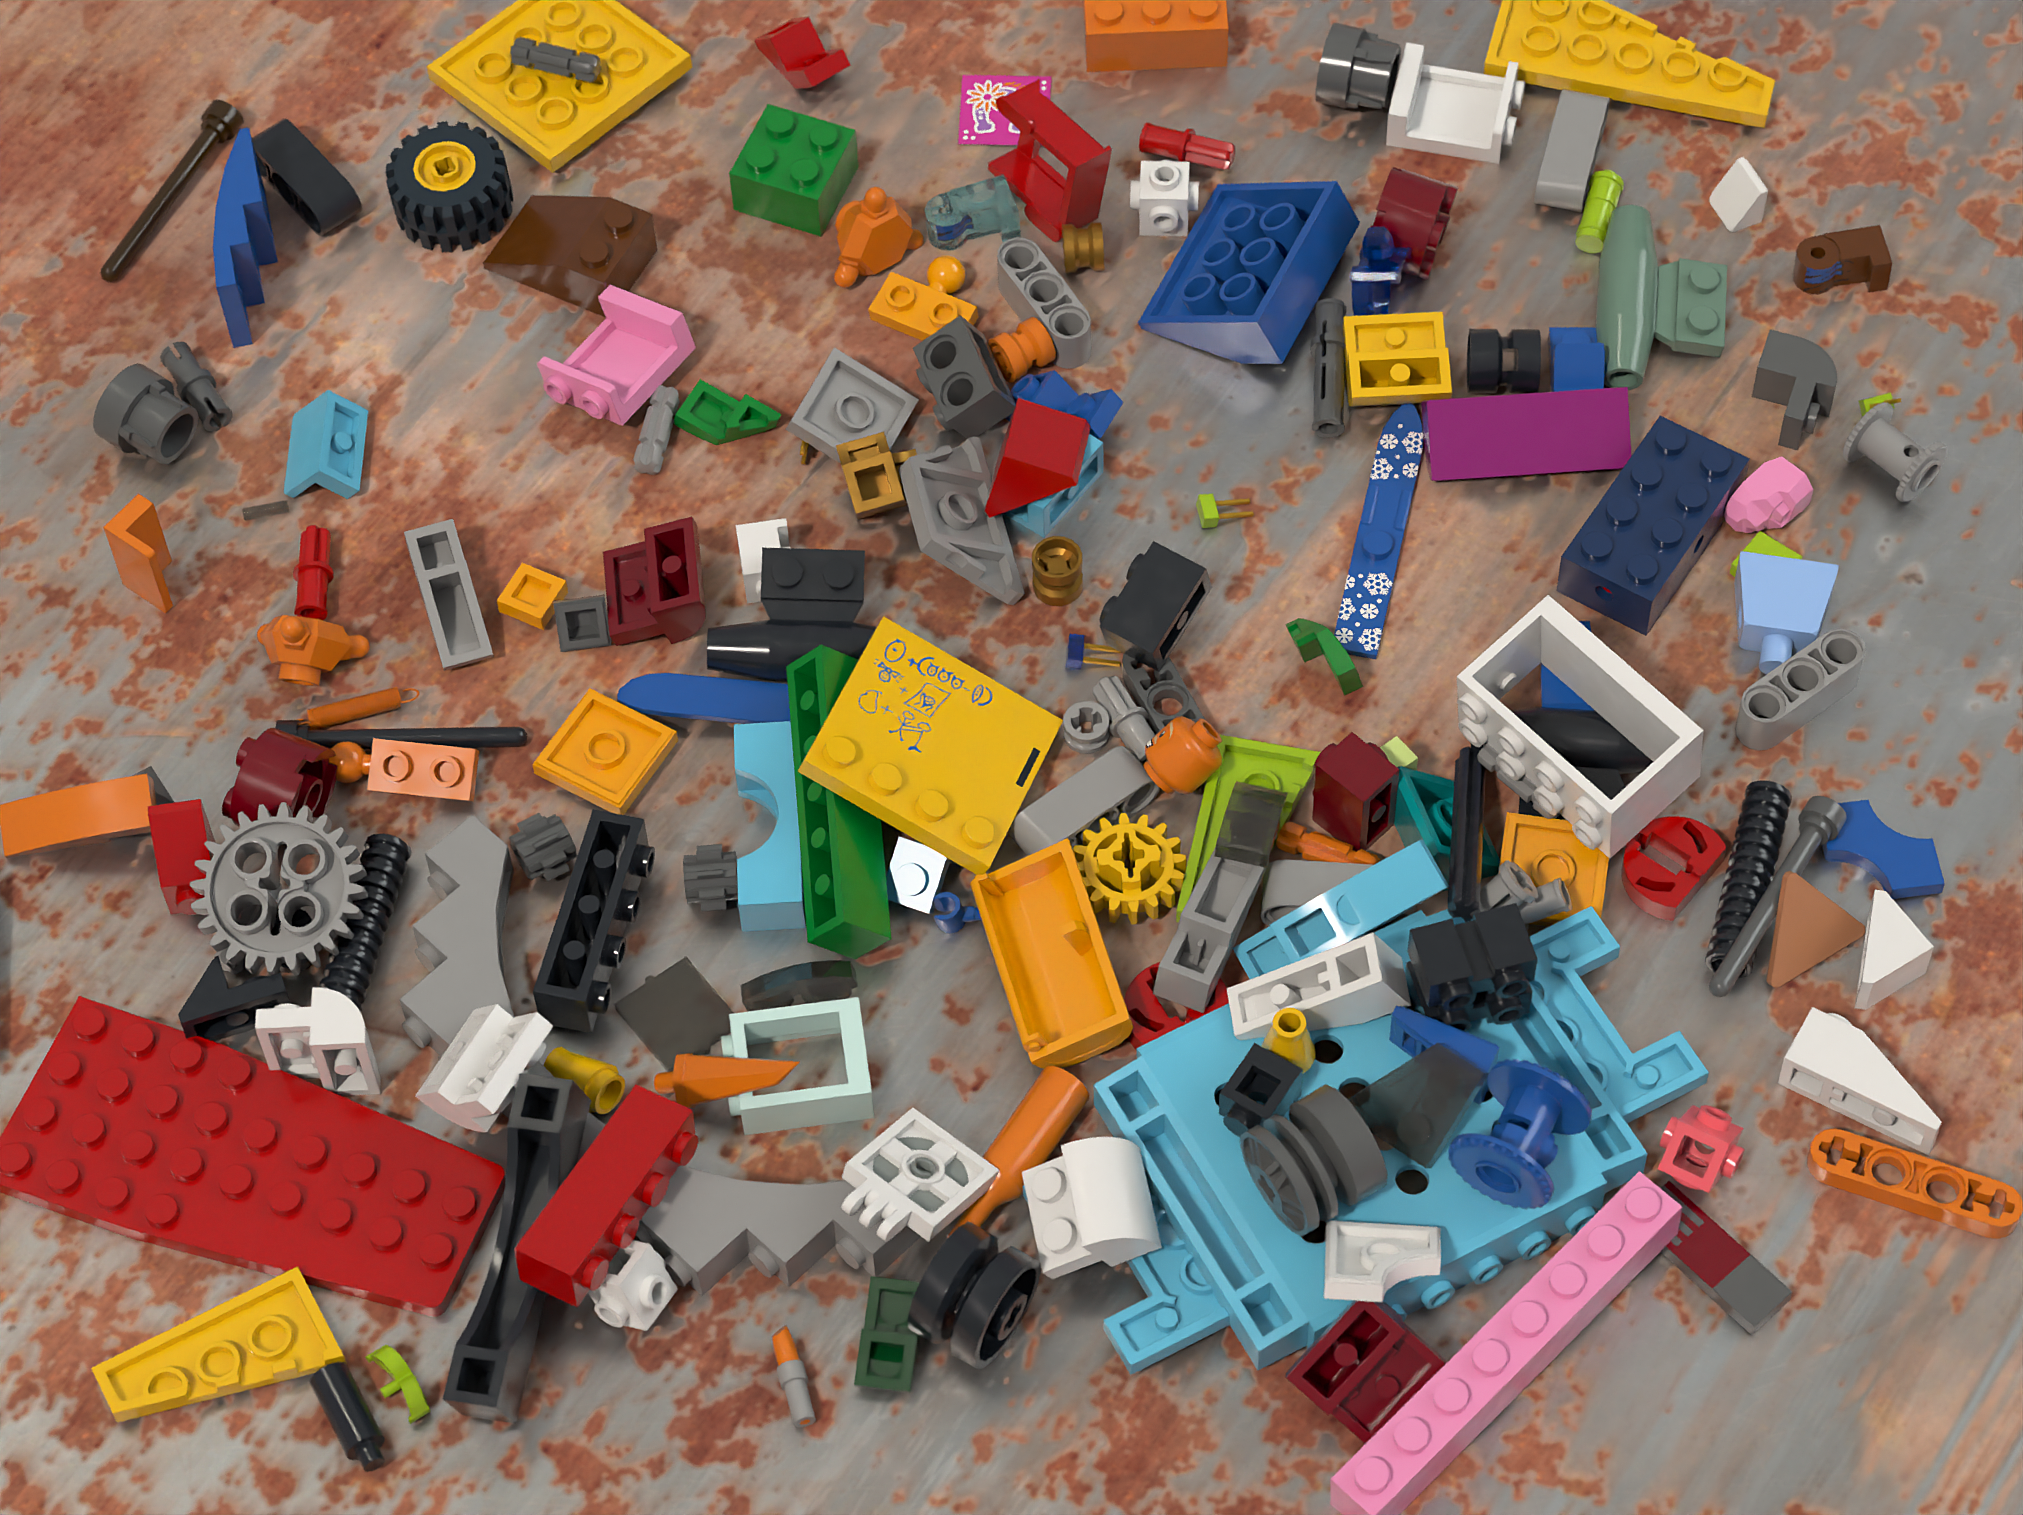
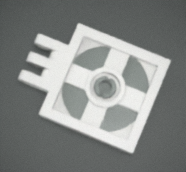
M912 1108L846 1162L842 1178L856 1189L847 1196L841 1209L850 1216H853L866 1205L867 1208L861 1214L859 1223L868 1229L872 1228L882 1218L885 1219L876 1233L885 1242L891 1240L906 1226L929 1242L988 1191L996 1179L999 1169L919 1111Z

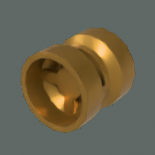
M1052 536L1043 539L1032 551L1033 591L1042 603L1050 606H1065L1078 599L1082 592V551L1073 540L1064 536Z

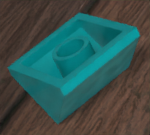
M1398 766L1397 768L1400 770L1394 825L1405 848L1423 839L1449 885L1454 781ZM1484 825L1481 879L1497 875L1500 865V858Z

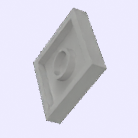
M834 347L785 430L841 463L836 445L880 432L885 433L890 450L919 399Z

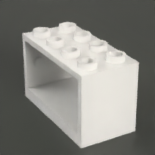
M1549 595L1457 676L1458 727L1464 737L1476 747L1487 743L1499 753L1496 757V762L1509 778L1518 781L1525 775L1537 787L1534 791V796L1538 803L1552 815H1556L1559 812L1572 824V830L1581 843L1591 850L1597 847L1608 858L1614 856L1700 777L1703 729ZM1540 663L1547 667L1653 761L1651 765L1612 800L1604 795L1499 701Z

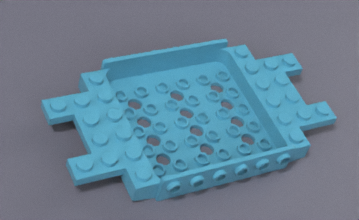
M1592 906L1529 936L1538 958L1535 980L1529 982L1533 991L1530 1012L1522 1015L1518 1020L1504 1025H1498L1493 1022L1487 1024L1485 1018L1471 1021V1028L1467 1031L1469 1034L1498 1045L1497 1063L1505 1059L1511 1061L1518 1059L1547 1067L1551 1071L1559 1073L1561 1077L1568 1079L1572 1085L1578 1087V1091L1583 1093L1585 1099L1590 1103L1589 1107L1592 1108V1118L1585 1131L1575 1135L1552 1133L1555 1136L1558 1153L1551 1164L1544 1169L1553 1182L1554 1193L1549 1202L1541 1208H1514L1511 1205H1504L1499 1201H1494L1490 1197L1481 1194L1480 1191L1473 1189L1469 1183L1462 1180L1463 1178L1455 1172L1456 1169L1451 1166V1161L1448 1159L1449 1146L1453 1139L1467 1133L1490 1136L1494 1126L1499 1123V1117L1504 1107L1494 1096L1481 1104L1473 1102L1389 1041L1392 1013L1363 1024L1308 1031L1313 1045L1321 1040H1331L1340 1045L1343 1055L1338 1061L1330 1064L1321 1063L1315 1059L1310 1069L1302 1075L1301 1096L1298 1100L1325 1084L1336 1088L1338 1091L1348 1083L1363 1084L1369 1089L1371 1098L1365 1105L1354 1108L1363 1118L1369 1130L1377 1126H1388L1394 1129L1400 1138L1399 1143L1394 1148L1380 1150L1388 1174L1386 1186L1352 1206H1348L1337 1199L1338 1215L1328 1220V1222L1345 1221L1440 1228V1275L1416 1276L1399 1281L1386 1291L1383 1298L1386 1304L1402 1316L1403 1322L1407 1315L1424 1306L1427 1309H1434L1443 1305L1454 1295L1457 1289L1473 1281L1477 1285L1490 1281L1502 1271L1504 1265L1520 1257L1524 1260H1529L1540 1255L1550 1246L1551 1241L1569 1232L1571 1235H1576L1602 1209L1605 1193L1630 1181L1639 1171L1642 1174L1644 1173L1648 1153L1627 1123L1707 1083L1708 1070L1680 1031L1632 1053L1580 979V976L1618 958L1620 951L1619 944ZM1447 909L1430 916H1426L1422 910H1419L1374 932V934L1402 957L1405 972L1406 962L1411 961L1407 952L1410 929L1453 919L1455 925L1465 921L1462 917L1452 918ZM1229 1003L1136 1048V1060L1093 1085L1094 1106L1113 1137L1129 1140L1140 1147L1162 1246L1160 1249L1126 1261L1148 1298L1103 1320V1330L1130 1375L1229 1325L1256 1369L1260 1370L1305 1346L1308 1349L1353 1301L1324 1299L1325 1241L1319 1244L1308 1243L1278 1219L1253 1182L1244 1162L1240 1148V1137L1228 1130L1223 1123L1224 1117L1219 1114V1106L1214 1099L1216 1094L1224 1088L1254 1043L1261 1046L1265 1037L1238 1040L1234 1036ZM1288 1109V1111L1285 1113L1283 1117L1287 1118L1290 1121ZM1405 1170H1417L1426 1176L1429 1185L1422 1193L1415 1195L1407 1194L1398 1188L1396 1184L1397 1176ZM1024 1185V1186H1023V1197L1025 1198L1026 1202L1028 1203L1027 1195H1026V1190H1025V1185Z

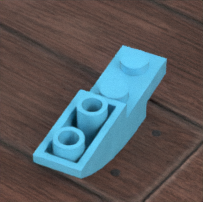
M1423 839L1300 906L1232 949L1249 979H1253L1363 937L1448 888L1449 885Z

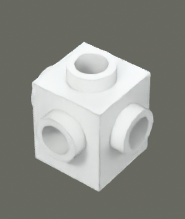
M1169 160L1141 161L1140 181L1131 180L1130 210H1139V236H1188V211H1198L1199 182H1189V162H1173Z
M633 1240L626 1249L620 1248L609 1263L607 1275L601 1286L596 1291L590 1290L588 1292L595 1303L597 1315L611 1326L622 1327L624 1325L648 1331L678 1290L665 1269L666 1263L664 1259L654 1251L650 1244Z

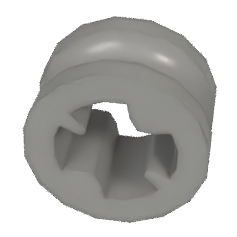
M1081 701L1070 706L1063 717L1064 740L1073 751L1082 754H1091L1105 747L1110 734V719L1107 710L1093 701ZM1090 721L1093 732L1082 733L1080 722Z

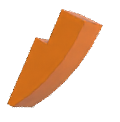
M141 774L70 787L1 804L0 826L4 856L10 858L111 842V838L151 832L147 806L157 805L153 779L148 774Z

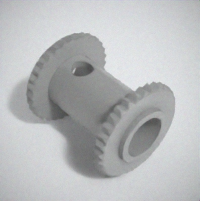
M1888 402L1880 403L1870 409L1855 425L1845 442L1843 457L1849 463H1853L1863 455L1867 456L1900 481L1896 491L1897 499L1901 502L1911 501L1935 478L1945 461L1947 448L1942 442H1937L1923 449L1890 424V419L1894 413L1893 406Z

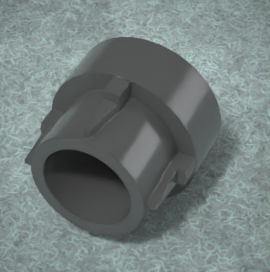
M1334 22L1328 33L1320 60L1315 91L1316 102L1345 109L1349 107L1357 109L1358 105L1378 109L1386 108L1391 100L1397 80L1401 58L1400 44L1379 39L1378 34L1366 32V29Z
M133 364L117 374L104 390L94 413L93 428L99 437L125 453L139 452L145 457L150 456L161 464L169 465L187 448L196 432L199 420L198 412L195 408L174 396V387L169 380L143 364Z

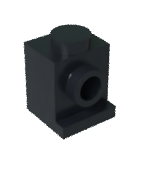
M1254 1043L1220 1092L1219 1114L1224 1117V1125L1233 1134L1240 1137V1135L1257 1125L1264 1127V1121L1275 1114L1284 1116L1289 1106L1298 1101L1301 1096L1303 1069Z

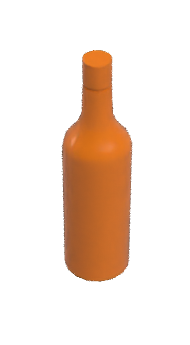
M1047 1066L1042 1070L982 1156V1158L999 1169L996 1179L988 1191L963 1212L960 1219L947 1235V1238L959 1226L968 1221L981 1227L995 1208L1006 1202L1014 1201L1023 1195L1024 1181L1022 1172L1041 1165L1048 1160L1089 1100L1090 1094L1079 1079L1056 1066Z

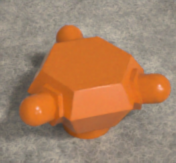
M871 187L865 193L863 200H853L847 203L837 215L835 227L838 232L837 241L841 254L837 259L840 264L834 273L835 283L842 288H848L854 284L859 275H875L901 261L907 249L917 250L924 243L922 232L912 228L911 217L893 197H887L885 191L880 187Z
M281 615L273 618L269 624L262 625L257 631V639L265 646L271 664L280 666L278 680L297 685L319 686L321 673L332 671L339 661L364 657L370 649L369 641L364 636H348L343 626L313 618Z

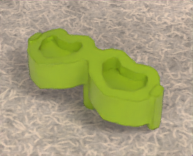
M385 1344L365 1357L368 1362L374 1361L393 1379L392 1382L379 1389L385 1399L398 1390H402L411 1415L408 1417L409 1424L431 1412L415 1375L396 1350Z

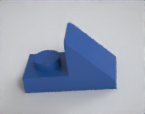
M1549 327L1548 351L1551 392L1603 389L1605 346L1603 343H1597L1596 327Z

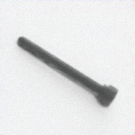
M1813 796L1798 817L1800 824L1798 839L1709 983V990L1714 996L1724 997L1730 992L1777 915L1784 873L1792 871L1800 876L1817 847L1827 843V841L1834 840L1847 820L1844 809L1834 800L1824 796Z

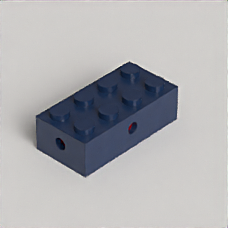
M1660 415L1561 556L1556 591L1647 636L1724 523L1726 505L1734 492L1746 480L1750 458Z

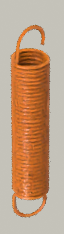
M395 686L393 688L390 687V689L375 691V693L370 692V694L355 696V698L352 697L347 700L332 702V704L317 706V708L312 707V709L306 710L309 722H301L299 725L308 724L310 730H318L323 727H330L355 719L358 720V718L373 716V714L401 708V703L415 700L420 692L413 688L402 690L403 692L416 691L417 695L410 700L402 701L398 687Z

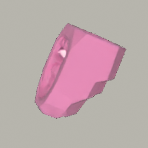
M1779 457L1764 462L1731 496L1725 508V520L1735 531L1744 533L1759 532L1764 528H1782L1810 504L1813 487L1807 475L1785 458Z

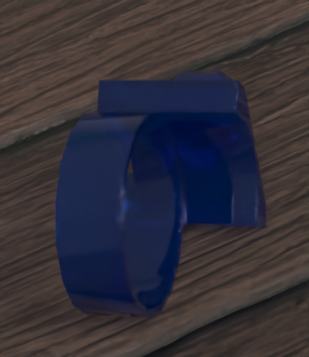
M1371 227L1367 229L1362 241V248L1359 252L1360 263L1358 266H1353L1350 272L1349 281L1352 283L1351 297L1354 316L1389 314L1390 283H1400L1403 264L1407 258H1411L1412 248L1394 247L1392 235L1385 227Z

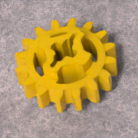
M1120 813L1119 824L1112 826L1107 819H1100V832L1098 834L1088 829L1084 830L1083 845H1074L1073 852L1095 914L1103 908L1108 909L1109 922L1112 923L1117 921L1120 914H1128L1129 921L1134 925L1137 924L1139 913L1146 912L1154 920L1158 918V904L1161 903L1169 908L1175 905V892H1181L1185 879V874L1183 873L1186 872V855L1180 854L1181 840L1179 837L1167 839V825L1165 823H1161L1154 829L1148 827V815L1143 814L1137 824L1129 823L1126 813ZM1125 859L1129 860L1130 869H1133L1132 878L1128 876V868H1125Z

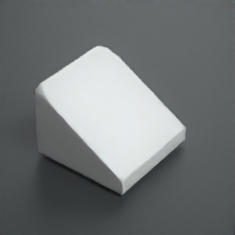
M1742 157L1736 160L1713 190L1709 203L1730 232H1736L1762 222L1768 189L1748 160Z

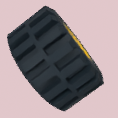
M448 121L437 122L438 127L429 129L426 125L419 128V134L414 137L408 134L401 140L403 147L393 149L390 154L392 163L386 164V184L397 223L401 231H406L408 239L415 243L420 238L422 247L431 251L435 244H440L442 252L452 253L453 245H461L462 251L473 249L472 241L478 239L481 244H484L491 240L489 233L491 230L497 233L505 226L503 218H510L513 210L511 202L514 201L513 190L503 150H500L499 143L493 136L487 137L486 131L478 126L470 130L468 123L458 121L455 126H449Z

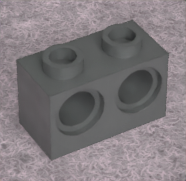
M961 315L913 347L920 367L916 369L918 378L923 386L934 395L937 402L933 406L934 414L947 431L955 429L966 439L977 437L1013 413L1016 403L984 334Z

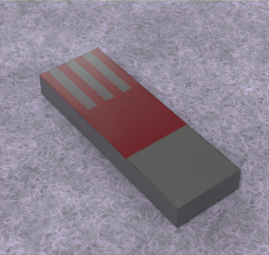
M1670 1181L1666 1182L1661 1189L1682 1206L1678 1234L1665 1246L1661 1253L1752 1335L1790 1301L1792 1291Z

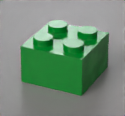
M767 104L729 172L733 210L821 237L859 168L856 130Z

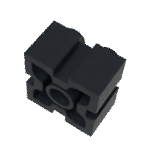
M1516 903L1474 913L1472 921L1456 925L1453 919L1410 929L1407 952L1411 961L1406 962L1405 977L1410 1002L1415 1012L1464 1032L1471 1028V1021L1485 1018L1487 1024L1493 1022L1498 1025H1504L1514 1022L1522 1015L1530 1012L1533 991L1529 982L1535 980L1538 958Z

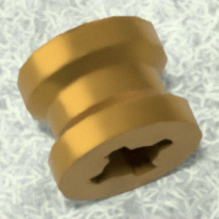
M1101 222L1091 223L1087 228L1078 229L1072 224L1062 225L1065 273H1075L1080 267H1090L1093 271H1104V246Z

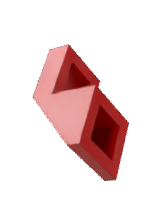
M809 16L793 18L754 40L757 48L795 89L814 87L851 66L843 48L825 50Z

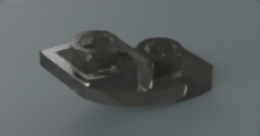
M1236 781L1220 828L1215 857L1267 868L1274 840L1278 835L1288 792Z
M827 960L795 964L758 976L740 986L742 1003L749 1012L791 1006L795 1001L794 997L799 994L806 1004L847 999L851 996L852 989L858 986L855 969L850 961Z

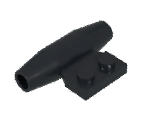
M762 547L761 603L770 620L708 628L707 669L764 681L787 682L786 666L821 644L859 660L876 629V626L854 622L864 603L865 550Z
M1549 707L1510 710L1610 800L1626 787L1620 774L1643 772L1653 763L1650 758L1595 710ZM1471 743L1473 753L1479 752L1483 748V745L1476 747ZM1521 797L1519 798L1518 814L1544 817L1533 808L1531 800L1527 803ZM1562 815L1556 818L1560 820H1566Z

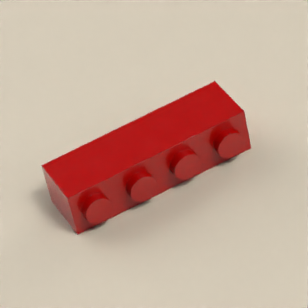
M635 1084L514 1248L520 1280L575 1307L580 1305L590 1290L596 1291L605 1280L609 1263L620 1248L626 1249L634 1240L639 1228V1221L650 1206L656 1207L663 1200L668 1189L669 1180L680 1165L686 1166L693 1158L698 1146L693 1110Z

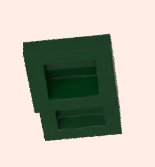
M871 1276L864 1329L861 1328L854 1386L911 1393L921 1336L908 1329L907 1318L912 1299L920 1282Z

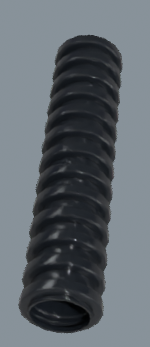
M1758 780L1746 786L1745 799L1741 807L1742 812L1738 819L1739 826L1736 827L1735 840L1731 849L1732 854H1730L1728 861L1729 867L1725 874L1726 881L1723 882L1721 892L1723 895L1719 899V909L1715 916L1716 923L1713 924L1711 933L1713 937L1710 938L1709 951L1705 958L1707 968L1713 973L1719 968L1771 883L1772 876L1775 874L1776 862L1780 853L1779 848L1783 840L1782 835L1786 827L1785 821L1789 814L1788 808L1792 801L1790 791L1776 782ZM1757 948L1738 979L1747 977L1752 973L1753 960L1756 957Z
M384 833L373 834L367 837L364 844L365 850L360 857L361 864H359L366 870L367 876L353 882V884L364 887L368 893L367 898L352 902L363 913V919L346 920L345 924L354 936L352 939L344 938L340 935L334 938L333 941L339 950V954L329 953V963L324 968V978H322L319 984L320 988L331 989L348 997L358 1007L360 1012H362L361 1004L367 996L366 989H368L371 983L370 975L373 974L376 967L375 960L378 959L381 952L379 946L384 942V932H386L390 923L388 918L393 914V904L399 895L397 890L402 885V876L407 869L406 862L412 854L411 848L406 842L396 836Z

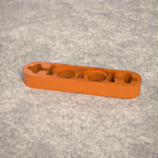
M1833 1128L1823 1130L1814 1137L1810 1145L1807 1166L1809 1172L1816 1180L1826 1185L1987 1238L1999 1239L2013 1233L2023 1212V1201L2020 1194L2012 1186L2004 1182L1854 1133ZM1830 1149H1837L1841 1152L1837 1165H1831L1826 1162ZM1859 1156L1866 1158L1861 1175L1854 1173ZM1879 1164H1891L1901 1172L1903 1180L1897 1185H1883L1874 1178L1872 1169ZM1936 1181L1945 1182L1952 1186L1957 1198L1950 1203H1938L1930 1198L1926 1191V1186ZM1968 1192L1975 1194L1970 1211L1962 1209ZM1992 1202H1998L2003 1205L2002 1214L1999 1219L1989 1216V1207Z

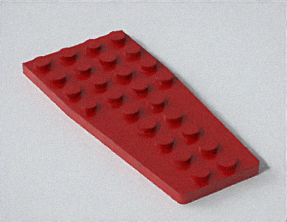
M81 996L75 1002L0 1137V1193L131 1239L273 1276H279L298 1266L307 1285L430 1317H438L446 1311L505 1191L506 1176L502 1166L283 1070H269L267 1063L223 1044L199 1036L186 1039L184 1031Z

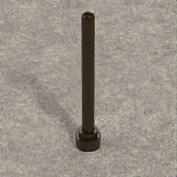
M218 99L210 103L201 116L202 124L200 128L202 132L102 266L100 274L103 280L114 282L120 277L216 144L224 143L225 140H231L244 124V119L240 112L231 104Z

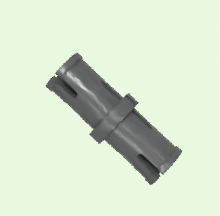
M173 343L181 356L179 360L175 357L170 347H166L160 359L176 381V390L182 401L191 404L197 410L198 417L207 431L220 430L213 419V413L217 415L224 427L227 426L233 414L216 391V381L210 371L201 368L187 343Z

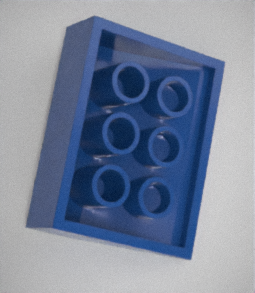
M1338 182L1217 184L1139 319L1138 324L1141 329L1241 364H1282L1360 224Z

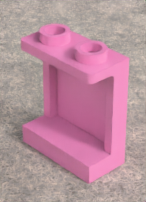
M609 285L598 296L606 319L563 364L544 356L537 363V366L544 380V390L554 401L560 404H571L585 410L596 419L604 418L623 426L655 392L657 387L693 352L696 346L683 313Z

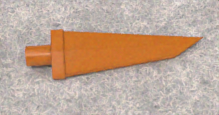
M691 1053L677 1054L673 1071L658 1073L654 1078V1088L659 1094L675 1093L678 1104L687 1108H695L696 1105L778 1085L800 1061L703 1056Z

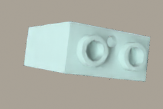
M859 997L729 1014L731 1035L721 1036L723 1057L748 1058L747 1045L841 1033L848 1081L847 1084L753 1096V1091L728 1097L730 1115H741L744 1135L874 1118Z

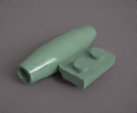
M1637 205L1620 206L1611 214L1599 260L1596 310L1597 343H1603L1605 346L1604 383L1610 388L1628 387V390L1639 387L1643 382L1653 338L1670 346L1671 351L1719 358L1725 344L1727 265L1679 258L1678 261L1658 266L1650 213L1645 208Z

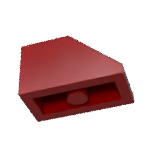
M195 799L147 806L160 887L170 915L179 913L197 915L191 908V904L205 896L196 893L190 887V882L205 879L206 875L195 866V861H211L213 855L205 846V842H215L202 800Z

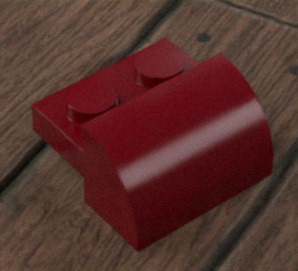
M693 517L645 528V541L603 552L609 636L616 646L665 634L670 643L674 644L694 635L704 624L706 609L698 527Z
M1353 1300L1285 1373V1378L1327 1415L1331 1413L1366 1444L1446 1364V1360L1403 1322L1402 1316L1384 1301Z

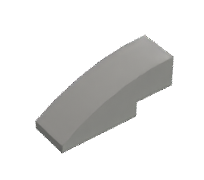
M450 519L405 531L404 536L443 670L492 658L493 652L454 520Z
M1217 843L1180 915L1178 929L1158 967L1153 991L1154 995L1204 1013L1247 917L1265 872L1267 861Z

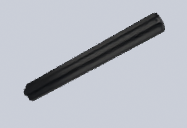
M1470 746L1462 748L1459 758L1455 760L1447 904L1450 916L1452 918L1462 917L1465 922L1471 921L1475 910L1480 907L1486 768L1479 763L1477 758L1479 752L1473 753Z

